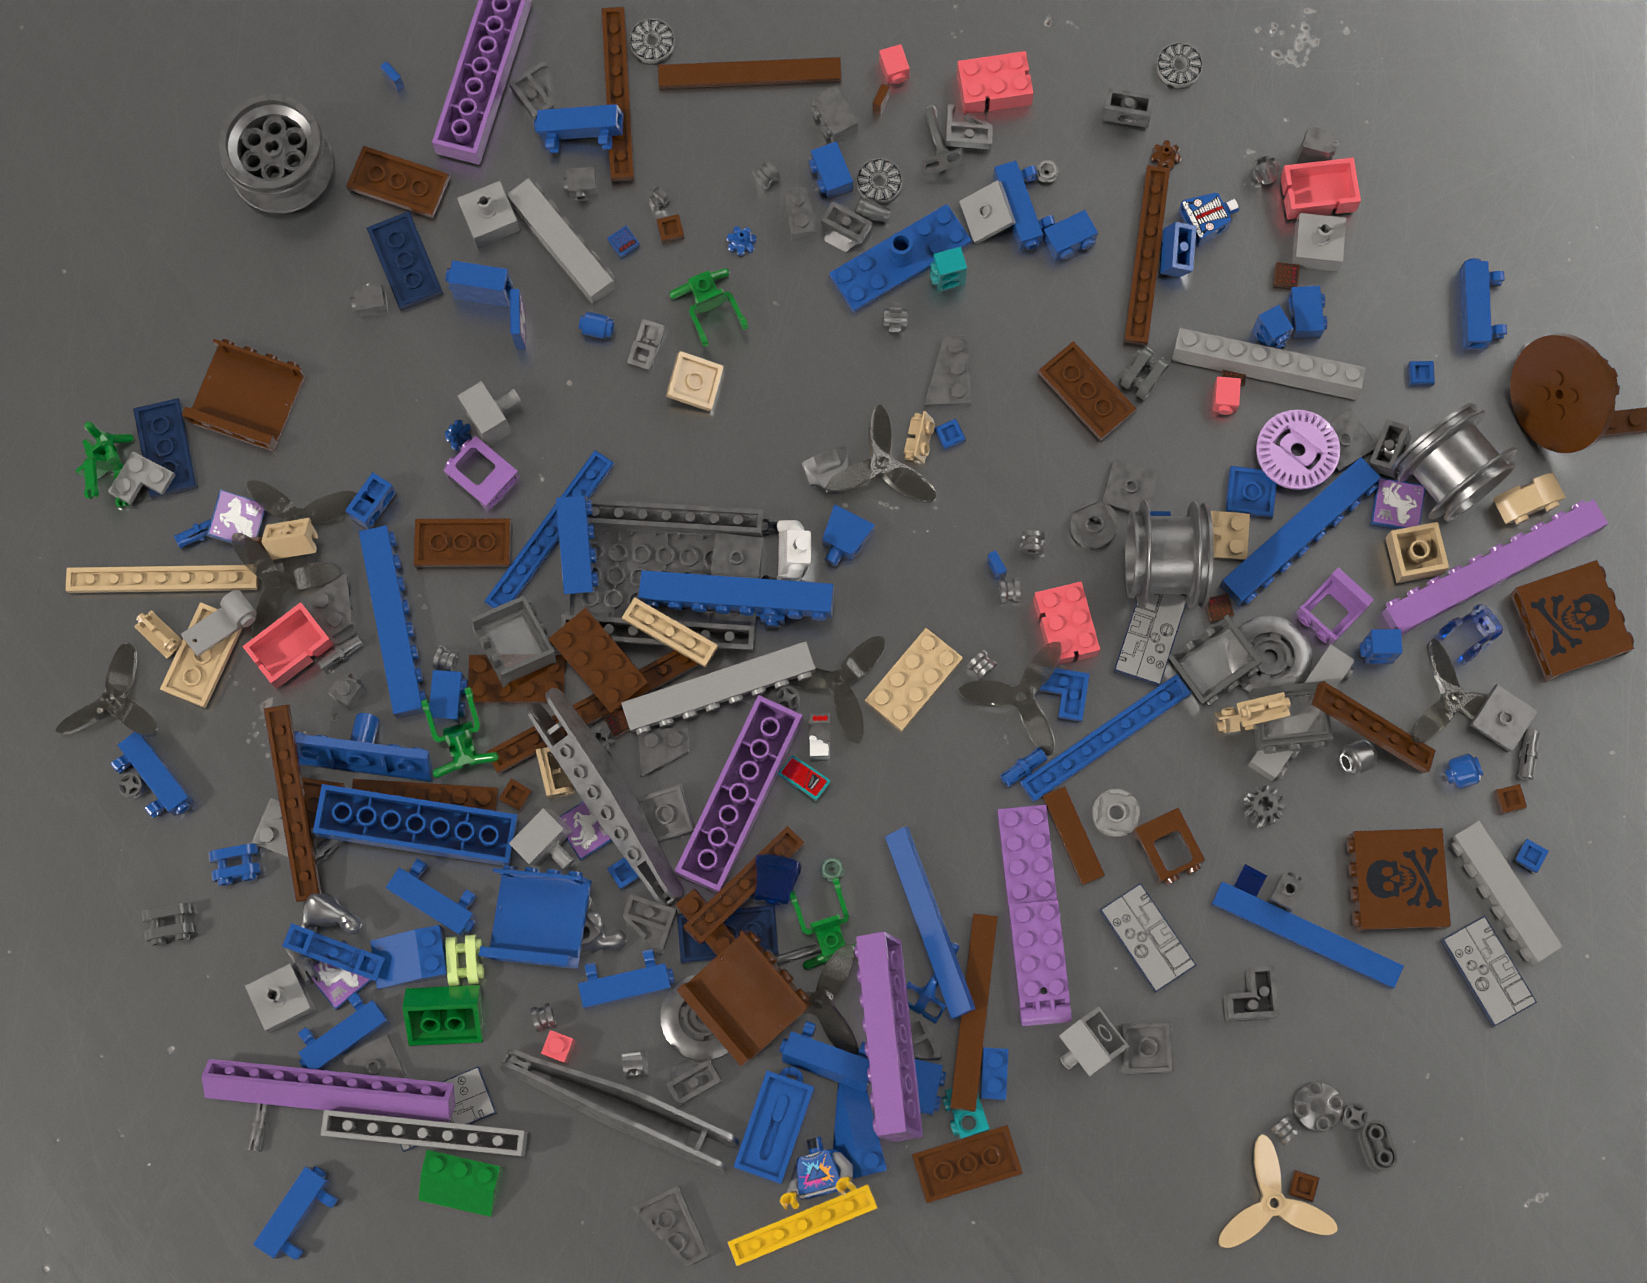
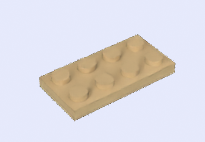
M200 602L188 629L218 609ZM243 627L198 657L183 639L160 690L206 709Z
M925 628L865 699V703L902 732L960 664L963 657Z

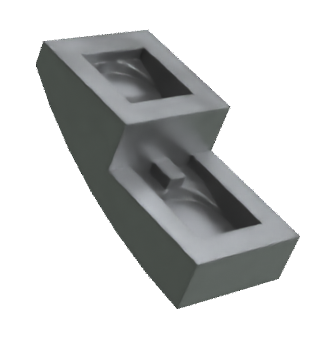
M642 319L627 363L650 370L666 326Z

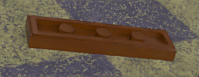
M1065 786L1043 795L1042 798L1081 885H1086L1104 877L1103 869Z

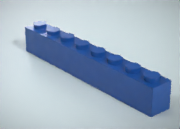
M1360 457L1226 576L1219 586L1229 594V597L1238 606L1244 602L1249 604L1257 597L1256 591L1263 586L1266 589L1275 580L1273 576L1278 571L1284 573L1293 564L1291 560L1296 555L1299 558L1302 557L1310 549L1308 545L1313 540L1316 542L1320 541L1327 534L1325 529L1330 525L1333 527L1338 525L1344 519L1343 513L1348 509L1351 512L1361 504L1359 499L1366 494L1369 497L1379 487L1377 482L1381 477Z
M387 525L359 531L393 714L397 719L422 714L424 711L421 700L427 699L425 691H421L420 682H424L421 668H417L416 665L419 653L417 646L412 644L411 637L415 636L412 622L408 623L407 619L410 607L408 600L403 598L402 591H406L404 578L399 577L398 569L402 568L399 554L395 555L394 546H397L395 532H391Z
M641 570L638 599L654 609H657L659 606H667L668 609L680 611L682 608H692L695 612H706V609L716 610L720 614L738 611L746 616H752L754 613H764L766 617H778V614L788 615L792 619H801L802 616L812 617L813 620L825 621L826 618H832L835 589L834 585L829 583Z

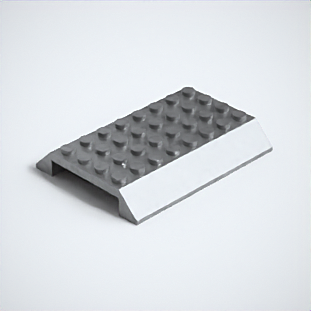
M588 499L592 501L593 514L589 515L590 524H594L595 538L591 539L592 548H596L597 562L593 563L594 572H598L599 586L595 587V592L566 594L565 611L561 617V627L587 607L615 642L665 645L622 619L634 597L638 599L641 570L710 575L716 532L762 538L763 509ZM659 606L656 609L717 644L720 649L753 650L756 633V613L752 616L742 615L738 611L720 614L716 610L706 609V612H695L692 608H682V610L676 611L668 609L667 606Z

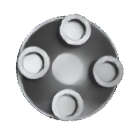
M1313 1081L1303 1085L1298 1090L1293 1101V1110L1302 1126L1311 1131L1323 1132L1336 1126L1342 1118L1344 1100L1338 1090L1331 1084L1323 1081Z

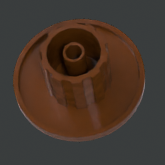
M1564 333L1543 336L1527 345L1514 364L1510 382V394L1515 415L1528 436L1547 450L1557 453H1574L1587 449L1604 436L1611 424L1615 411L1616 395H1619L1620 385L1617 383L1618 374L1615 368L1608 364V360L1603 358L1585 340Z

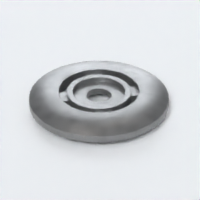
M1269 615L1253 618L1239 628L1242 635L1262 661V664L1259 665L1261 670L1258 671L1260 676L1255 673L1253 676L1248 677L1246 674L1239 679L1240 686L1250 693L1252 688L1305 682L1312 666V649L1306 635L1297 625L1285 618ZM1234 635L1230 641L1227 656L1231 673H1234L1248 663L1247 657H1249ZM1281 637L1287 641L1288 645L1293 651L1294 657L1290 656V652L1287 645L1282 640H1280ZM1266 650H1273L1277 654V661L1275 663L1269 664L1264 661L1263 653Z
M694 974L677 982L667 993L661 1008V1027L669 1044L683 1056L695 1060H713L722 1057L728 1051L705 1024H700L697 1021L696 1013L676 991L683 983H688L697 975ZM679 1018H684L686 1027L694 1034L693 1039L684 1033Z

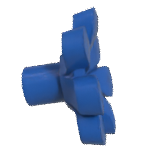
M739 226L733 228L734 234L727 235L726 240L731 242L728 245L729 251L733 252L737 249V254L740 256L745 254V250L749 253L754 251L752 243H755L757 238L754 234H751L750 228L746 227L741 230Z
M461 419L455 420L454 424H451L448 430L445 431L446 441L451 443V448L454 450L461 449L465 441L472 439L471 434L467 433L471 429L470 424H463Z

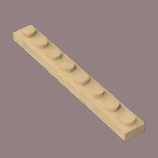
M258 565L67 568L66 592L258 590L259 567Z

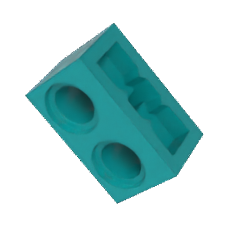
M961 247L935 253L933 262L930 263L931 271L929 273L933 285L937 284L938 291L966 285L967 265Z
M953 1088L944 1091L946 1096L942 1097L946 1112L951 1110L954 1120L949 1122L954 1136L959 1135V1138L963 1139L989 1130L979 1095L977 1096L976 1112L961 1111L950 1108ZM966 1116L974 1118L975 1128L972 1130L964 1129L961 1124L962 1119Z

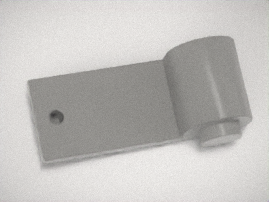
M240 590L229 592L222 598L220 609L181 633V636L197 657L242 627H248L254 623L257 612Z

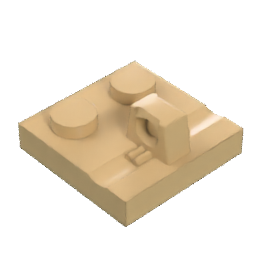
M679 351L666 397L711 411L724 366Z
M1211 511L1214 543L1213 559L1238 562L1246 560L1248 555L1250 514Z

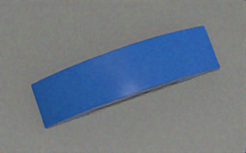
M291 923L282 947L373 981H376L385 959L379 955L342 943Z

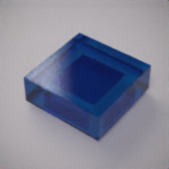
M1245 864L1234 887L1257 897L1267 875Z

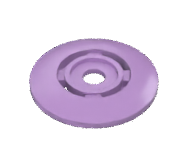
M1289 410L1277 414L1264 425L1258 436L1256 454L1261 469L1273 482L1285 488L1303 490L1320 485L1332 475L1340 457V442L1330 423L1318 414L1306 410ZM1290 430V433L1284 436L1280 445L1277 446L1275 442L1278 437ZM1302 444L1305 447V453L1302 456L1293 455L1291 452L1292 445ZM1317 454H1321L1318 463L1308 470L1306 467L1314 462Z

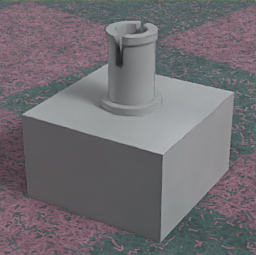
M500 181L457 198L477 248L520 231L517 219Z
M1300 213L1295 223L1292 264H1299L1300 268L1338 272L1343 263L1347 218Z
M480 381L457 396L465 413L487 446L491 447L512 434L503 412L521 402L514 389H511V391L495 400L483 382Z
M543 808L509 843L531 865L541 866L550 856L562 870H565L575 860L560 846L574 830L554 810Z
M288 964L245 985L264 1030L270 1033L316 1011L300 974L292 964Z
M1099 1006L1059 1035L1069 1048V1051L1060 1057L1062 1064L1067 1069H1072L1074 1065L1080 1063L1089 1076L1129 1047Z

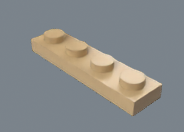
M635 597L622 617L625 622L705 668L718 648L717 644Z

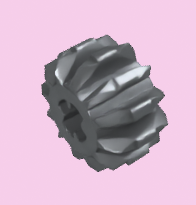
M1264 785L1262 791L1258 786H1255L1253 788L1254 794L1251 792L1246 794L1247 799L1250 801H1244L1243 806L1250 809L1244 814L1245 816L1253 814L1254 817L1251 819L1253 824L1260 819L1261 827L1266 825V820L1270 825H1274L1275 818L1281 819L1283 816L1280 811L1284 810L1286 806L1278 802L1283 800L1284 797L1283 795L1277 797L1274 795L1277 792V788H1273L1271 792H1268V785ZM1262 801H1265V805L1269 806L1266 811L1263 810V806L1259 805Z

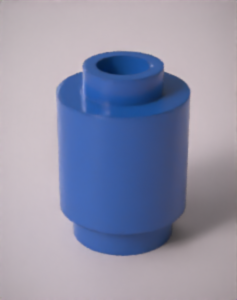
M586 312L585 316L581 315L579 329H582L583 335L602 339L606 337L611 338L615 320L610 319L607 315Z

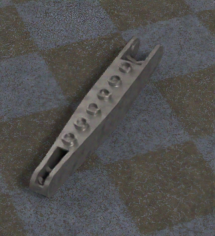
M551 688L546 692V700L559 719V722L556 724L546 709L539 703H532L527 707L529 719L590 812L649 889L654 899L660 905L668 906L683 895V887L673 872L630 786L615 762L566 696L559 689ZM562 727H564V729L568 733L567 736H565L564 733L561 731Z
M515 1049L507 1051L500 1066V1070L505 1074L523 1081L613 1129L719 1174H725L727 1166L723 1162L700 1152L705 1138L708 1137L729 1147H737L739 1139L734 1135L639 1091L530 1056ZM529 1069L550 1075L552 1077L550 1081H548L542 1077H539L529 1072ZM691 1130L701 1134L694 1149L684 1145Z

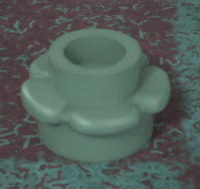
M827 858L822 862L820 873L823 878L833 882V878L843 876L844 867H842V862L839 859ZM831 867L835 869L834 872L830 871Z

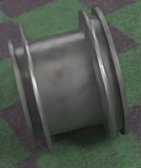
M272 93L251 97L241 102L228 114L220 129L218 148L222 166L227 175L232 179L239 195L251 206L270 213L294 212L314 202L326 189L333 171L332 150L315 115L298 100L286 95ZM301 140L298 145H292L294 141ZM260 162L257 167L251 168L252 164ZM294 162H300L298 166L291 167ZM274 173H280L278 177L271 178Z
M1474 402L1462 406L1433 426L1415 441L1396 460L1391 468L1394 473L1400 472L1397 477L1399 482L1406 481L1415 476L1438 503L1430 512L1429 519H1436L1445 514L1444 519L1446 521L1456 518L1495 489L1516 467L1513 462L1509 463V461L1515 456L1517 449L1510 448L1499 454L1476 427L1484 417L1485 411H1475L1477 405Z
M1143 500L1139 505L1138 514H1136V511H1130L1127 521L1125 580L1128 597L1134 598L1136 595L1139 608L1144 609L1147 605L1149 594H1185L1190 610H1194L1197 603L1200 608H1206L1211 593L1214 557L1213 524L1209 505L1202 503L1199 508L1197 502L1192 501L1188 507L1187 516H1150L1148 503Z

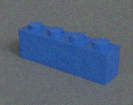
M585 495L556 498L564 594L595 592V587L599 586L598 572H594L593 563L597 562L596 548H592L591 539L595 538L594 524H590L589 515L593 514L592 501L588 500V497Z

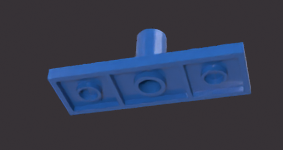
M945 204L831 271L829 277L852 312L855 313L930 269V263L933 262L935 253L958 247L964 249L972 244V240L949 205Z
M359 713L356 715L350 740L329 738L325 735L311 736L305 735L302 732H294L300 765L431 782L433 778V768L428 750L420 747L405 748L397 744H374L380 720L369 713Z

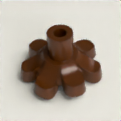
M1165 140L1163 146L1158 144L1154 146L1153 151L1155 153L1151 155V160L1153 162L1158 161L1157 167H1164L1166 165L1167 168L1172 170L1175 168L1174 162H1181V156L1177 154L1180 151L1177 145L1171 147L1170 141Z

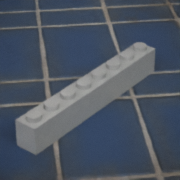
M1179 328L1171 360L1217 371L1228 370L1246 374V377L1353 400H1357L1362 389L1366 367Z
M805 641L622 702L621 704L630 731L632 733L637 732V735L651 731L650 727L660 724V727L673 724V719L683 716V719L694 717L697 715L696 711L705 708L707 712L720 708V703L729 701V704L743 700L742 696L752 693V696L763 694L766 692L765 688L774 685L776 689L789 685V680L798 678L799 681L812 677V673L816 672L807 642Z
M324 1110L321 1136L525 1157L528 1131L329 1110Z

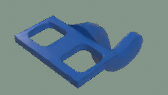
M953 942L952 946L955 954H957L959 945ZM934 972L929 982L922 988L908 981L906 988H910L920 995L916 1004L908 1001L909 1008L936 1024L946 1007V1003L935 997V991L939 983ZM929 1001L941 1007L938 1016L934 1017L925 1011Z

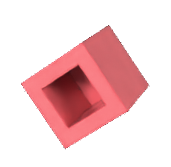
M901 44L879 51V62L887 84H900L909 78L910 68Z
M1217 376L1214 383L1212 411H1218L1222 415L1236 413L1239 407L1241 378Z
M550 1030L541 1054L568 1064L576 1040Z

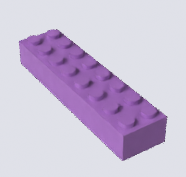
M478 0L432 140L436 154L480 165L533 2L532 0Z
M760 695L757 696L675 869L676 875L715 893H718L726 885L803 722L802 714Z
M884 931L857 936V944L854 949L855 955L859 959L860 968L857 970V977L862 987L860 1003L862 1008H864L865 1016L862 1020V1025L867 1035L865 1052L870 1063L867 1073L868 1079L872 1083L873 1091L870 1094V1101L875 1110L873 1128L877 1136L894 1142L922 1138L923 1131L901 940Z

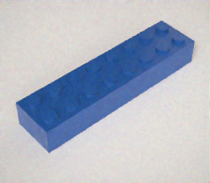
M322 784L313 833L316 837L510 866L513 847L509 843L516 836L518 815Z

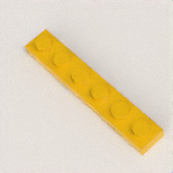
M867 1184L853 1192L846 1193L845 1196L840 1195L728 1242L736 1265L739 1266L877 1209V1205Z

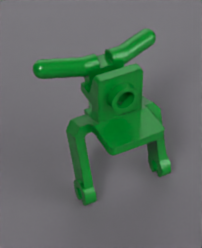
M727 268L711 273L710 271H705L688 279L687 283L671 290L669 293L672 299H676L690 291L693 292L695 305L690 306L689 314L703 347L708 346L709 343L696 314L710 312L723 305L722 303L730 302L742 329L746 330L749 328L747 320L742 315L732 293L728 291L723 292L722 288L717 289L714 281L729 276L730 271Z
M87 421L84 424V428L96 441L90 439L82 441L88 458L75 471L77 475L85 477L84 496L91 500L99 495L97 480L112 470L115 481L124 464L120 463L114 443H131L134 437L132 434L105 433L99 430L91 421ZM116 497L115 504L117 507L129 506L128 503Z
M471 687L464 689L475 726L473 727L472 721L447 727L443 729V736H439L437 733L428 699L421 700L432 738L436 742L446 740L449 745L450 756L454 760L434 769L433 776L435 778H440L461 769L464 764L469 763L472 766L496 762L499 759V755L496 752L477 754L471 733L479 731L481 723Z
M838 877L833 878L832 881L842 909L843 918L840 917V914L810 923V929H807L795 891L789 892L802 932L807 935L816 933L822 951L821 954L803 962L805 970H810L833 960L832 956L838 954L840 958L855 954L854 948L856 944H845L839 926L848 921L849 914Z

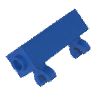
M617 104L537 110L534 129L545 141V147L549 149L550 154L559 153V140L598 137V144L602 145L603 150L612 149V136L623 135V112Z
M1015 160L994 167L993 177L995 181L1002 182L1016 221V224L1011 227L1019 249L1026 248L1027 250H1032L1042 244V232L1045 228L1054 225L1055 221L1053 215L1046 216L1041 220L1037 219L1024 183L1037 179L1035 166H1029L1020 171Z
M1471 258L1464 261L1460 268L1463 349H1487L1492 342V338L1504 339V335H1507V325L1498 324L1491 326L1489 285L1501 286L1502 281H1505L1504 271L1489 272L1488 261H1481L1479 258Z
M136 730L118 744L124 755L118 757L110 764L119 774L124 772L131 764L134 766L158 798L144 808L153 818L157 817L165 808L174 816L176 814L180 815L190 808L189 804L194 800L142 733Z
M418 858L412 865L409 873L400 867L397 869L387 884L386 889L461 937L465 933L469 934L476 924L474 921L476 916L468 911V908L477 896L466 889L457 904L419 880L428 865Z
M652 949L643 951L646 968L599 979L596 964L594 962L585 964L588 981L578 983L582 1006L587 1010L669 991L672 988L671 984L675 983L672 968L667 969L665 963L656 965Z
M355 992L348 997V1000L356 1012L317 1040L309 1028L305 1027L299 1031L298 1035L307 1046L298 1052L302 1058L299 1060L302 1068L324 1070L341 1058L342 1055L348 1053L389 1024V1019L378 1003L372 1000L365 1005L360 995Z
M806 1021L801 1035L791 1031L789 1038L783 1039L779 1050L782 1053V1062L857 1090L867 1091L870 1083L867 1073L870 1063L865 1052L866 1042L862 1041L858 1055L812 1039L816 1024Z
M314 1166L313 1169L305 1167L253 1245L273 1259H279L284 1252L292 1259L298 1260L304 1251L290 1241L316 1202L319 1200L329 1208H333L338 1201L335 1196L325 1191L330 1183V1180L325 1178L327 1173L317 1166Z

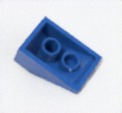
M440 925L414 929L370 941L372 953L385 958L376 979L377 990L447 978L444 928Z

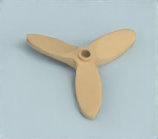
M1260 1135L1254 1146V1167L1262 1196L1258 1203L1242 1210L1223 1228L1218 1239L1219 1246L1231 1248L1249 1240L1268 1223L1272 1216H1279L1290 1225L1310 1233L1330 1235L1337 1232L1338 1227L1334 1219L1320 1209L1305 1202L1284 1197L1281 1193V1172L1272 1141L1266 1135ZM1271 1199H1274L1276 1201V1206L1274 1208L1270 1206Z

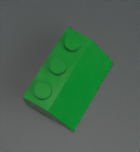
M480 985L405 989L402 1009L408 1046L483 1042V1009Z
M427 1150L420 1175L418 1200L492 1217L504 1167Z

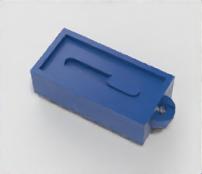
M784 1068L780 1074L766 1071L734 1168L779 1184L783 1183L815 1089L813 1086L803 1083L802 1073L797 1068ZM787 1075H793V1076H795L797 1079H796V1080L790 1079V1078L787 1077Z

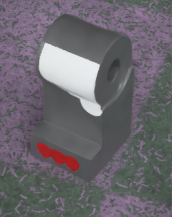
M830 713L808 714L810 760H830Z
M645 1050L622 1054L623 1073L626 1079L649 1076Z

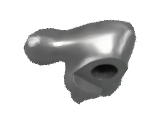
M312 893L309 895L304 905L301 927L318 933L317 926L332 927L340 924L343 931L350 935L358 934L361 931L362 921L359 917L342 907L338 900L330 893Z
M589 896L580 953L601 949L616 951L623 948L627 941L626 934L621 929H612L608 933H604L605 925L602 921V916L589 910L592 902Z

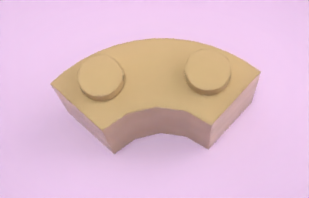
M1554 473L1534 478L1530 484L1522 487L1518 485L1493 498L1505 524L1515 522L1516 525H1519L1529 520V515L1541 510L1549 512L1560 506L1558 502L1566 497Z

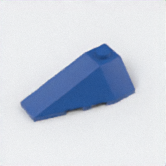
M838 1083L833 1149H837L853 1165V1179L887 1171L879 1136H877L873 1128L874 1116L868 1092Z

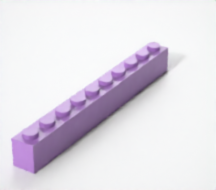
M1594 499L1587 503L1585 500H1582L1571 507L1572 511L1566 514L1564 511H1561L1552 516L1551 522L1544 524L1542 521L1530 528L1532 532L1526 535L1521 532L1510 539L1511 543L1505 546L1500 543L1489 550L1490 554L1484 557L1482 554L1469 560V565L1463 568L1461 565L1448 571V576L1441 578L1439 575L1427 582L1429 586L1420 589L1418 586L1406 593L1408 597L1402 600L1397 597L1385 604L1387 608L1382 612V615L1391 629H1401V635L1601 531L1609 523Z
M216 1059L208 1060L201 1076L204 1097L210 1099L450 1123L455 1108L454 1083Z

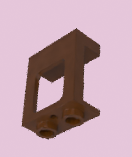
M1179 807L1134 828L1132 831L1136 841H1140L1159 878L1158 884L1165 882L1166 885H1169L1179 880L1178 875L1186 871L1190 875L1200 870V864L1205 861ZM1174 831H1178L1192 856V861L1172 871H1168L1154 846V842Z

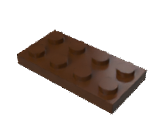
M363 145L346 187L348 190L434 218L450 176L439 170Z
M1074 341L1038 370V374L1100 441L1136 412L1135 406Z
M510 518L415 519V567L510 566Z
M587 607L548 638L610 713L648 682L646 677Z
M469 655L468 687L472 688L474 703L548 704L546 692L551 688L559 689L565 695L566 659L563 655H555L556 664L551 663L515 679L503 688L486 655ZM536 655L500 656L506 668Z
M1008 1125L912 1154L926 1203L1023 1174Z

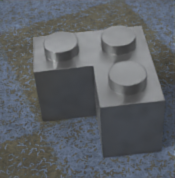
M1274 965L1247 968L1245 970L1247 992L1223 996L1225 1021L1278 1017L1279 1006Z

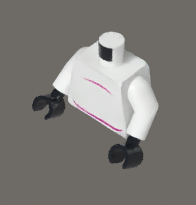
M763 519V522L768 523L767 530H762L763 533L776 534L779 531L778 576L773 578L764 575L761 579L800 581L811 562V532L804 531L802 524L796 520L776 521Z

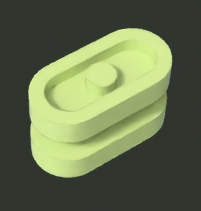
M476 934L466 935L465 943L459 944L456 936L446 937L445 949L449 986H460L461 978L468 977L469 985L480 984V979L484 978L483 963L479 964L480 946H482V940L477 939ZM459 953H466V968H460Z

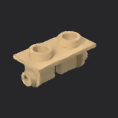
M923 411V415L915 413L914 417H911L908 434L915 435V438H907L903 453L906 460L913 461L916 457L922 464H925L926 456L929 454L930 436L935 428L934 419L926 411Z
M152 610L146 615L144 613L138 615L137 620L139 622L134 627L168 659L180 647L182 639Z
M1284 692L1236 703L1243 727L1291 716L1288 708L1291 706L1288 697L1285 698Z
M1225 707L1221 709V712H1215V716L1221 720L1217 722L1218 731H1223V733L1241 731V719L1235 707ZM1253 725L1244 727L1245 730L1254 729Z

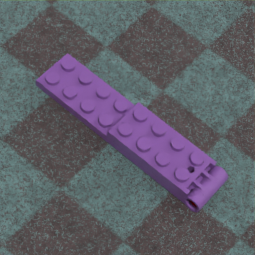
M1046 805L998 809L997 814L1021 1026L1071 1022L1068 979ZM1045 989L1046 994H1041L1040 990Z

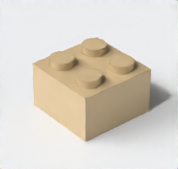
M1438 522L1392 530L1385 538L1396 583L1443 575L1449 569Z

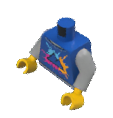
M821 1137L806 1140L809 1155L797 1158V1164L794 1167L787 1193L783 1194L780 1198L781 1205L787 1210L790 1203L793 1209H797L799 1207L798 1197L799 1199H812L838 1191L845 1196L846 1189H850L852 1192L855 1191L856 1186L852 1183L853 1165L837 1149L824 1150Z

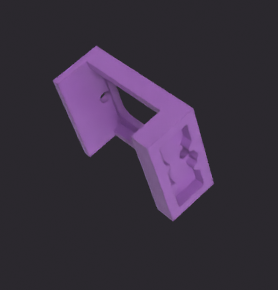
M475 435L472 440L468 439L462 445V451L456 457L453 456L447 461L444 472L449 479L452 478L489 512L520 479V475L515 468ZM476 450L495 465V469L480 485H475L458 470Z
M1338 567L1324 584L1299 607L1296 614L1303 625L1311 626L1316 631V636L1322 642H1328L1332 645L1371 605L1374 599ZM1326 595L1333 596L1348 611L1347 616L1332 631L1310 613Z

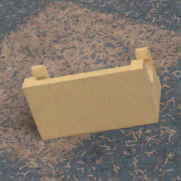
M310 518L266 525L261 542L271 559L274 560L316 553L317 547L313 540L318 539V535L311 524Z
M548 747L536 749L548 799L552 800L575 794L573 784Z

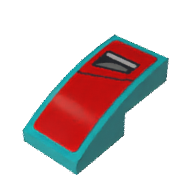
M793 755L778 773L781 778L796 789L803 791L816 802L831 783V780Z

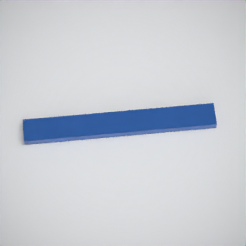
M594 450L561 497L585 495L590 499L614 467V462ZM556 504L484 601L485 604L494 609L517 599L558 544L559 530Z
M1178 674L1174 675L1020 781L1021 786L1033 803L1036 802L1043 795L1055 789L1191 695V691Z
M902 827L885 836L951 1019H957L976 1008L909 827Z
M1223 881L1211 904L1392 989L1395 988L1404 967L1402 964Z

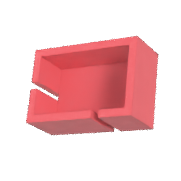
M1026 51L958 61L957 78L965 115L967 112L970 114L984 112L985 98L988 97L989 111L1032 105L1033 88Z
M1354 158L1284 165L1280 179L1283 196H1285L1284 203L1287 219H1296L1300 213L1331 215L1333 210H1335V214L1357 211L1361 197Z
M1082 581L1035 592L1033 601L1038 620L1041 619L1040 627L1051 667L1073 662L1074 652H1077V661L1098 656L1100 646Z
M300 602L242 647L258 665L269 682L278 689L313 662L312 656L320 657L332 648L334 643Z

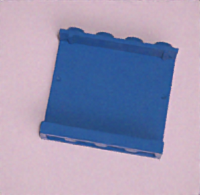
M503 865V869L493 868L494 873L502 876L490 947L480 946L479 956L490 960L578 969L592 880L584 878L583 873L569 871L568 875H562L561 871L547 869L546 873H540L539 869L525 867L524 871H518V867Z

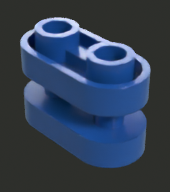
M244 844L210 851V863H218V869L211 871L212 882H218V886L233 884V880L242 879V881L256 880L257 875L261 874L260 863H252V857L259 854L257 844ZM242 859V865L228 867V861Z

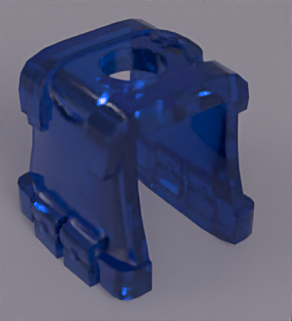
M1485 604L1476 605L1472 609L1473 611L1467 613L1461 619L1459 617L1452 619L1439 630V636L1443 640L1471 620L1484 636L1482 640L1471 646L1457 659L1461 664L1471 661L1480 653L1482 648L1489 646L1503 633L1501 623Z
M757 855L755 861L757 869L755 901L789 907L790 893L793 891L799 874H801V862L777 855Z

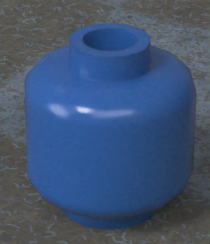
M1469 753L1450 759L1448 762L1449 769L1445 770L1449 783L1455 782L1456 786L1460 789L1479 783L1481 780L1480 776L1484 775L1478 758H1473Z

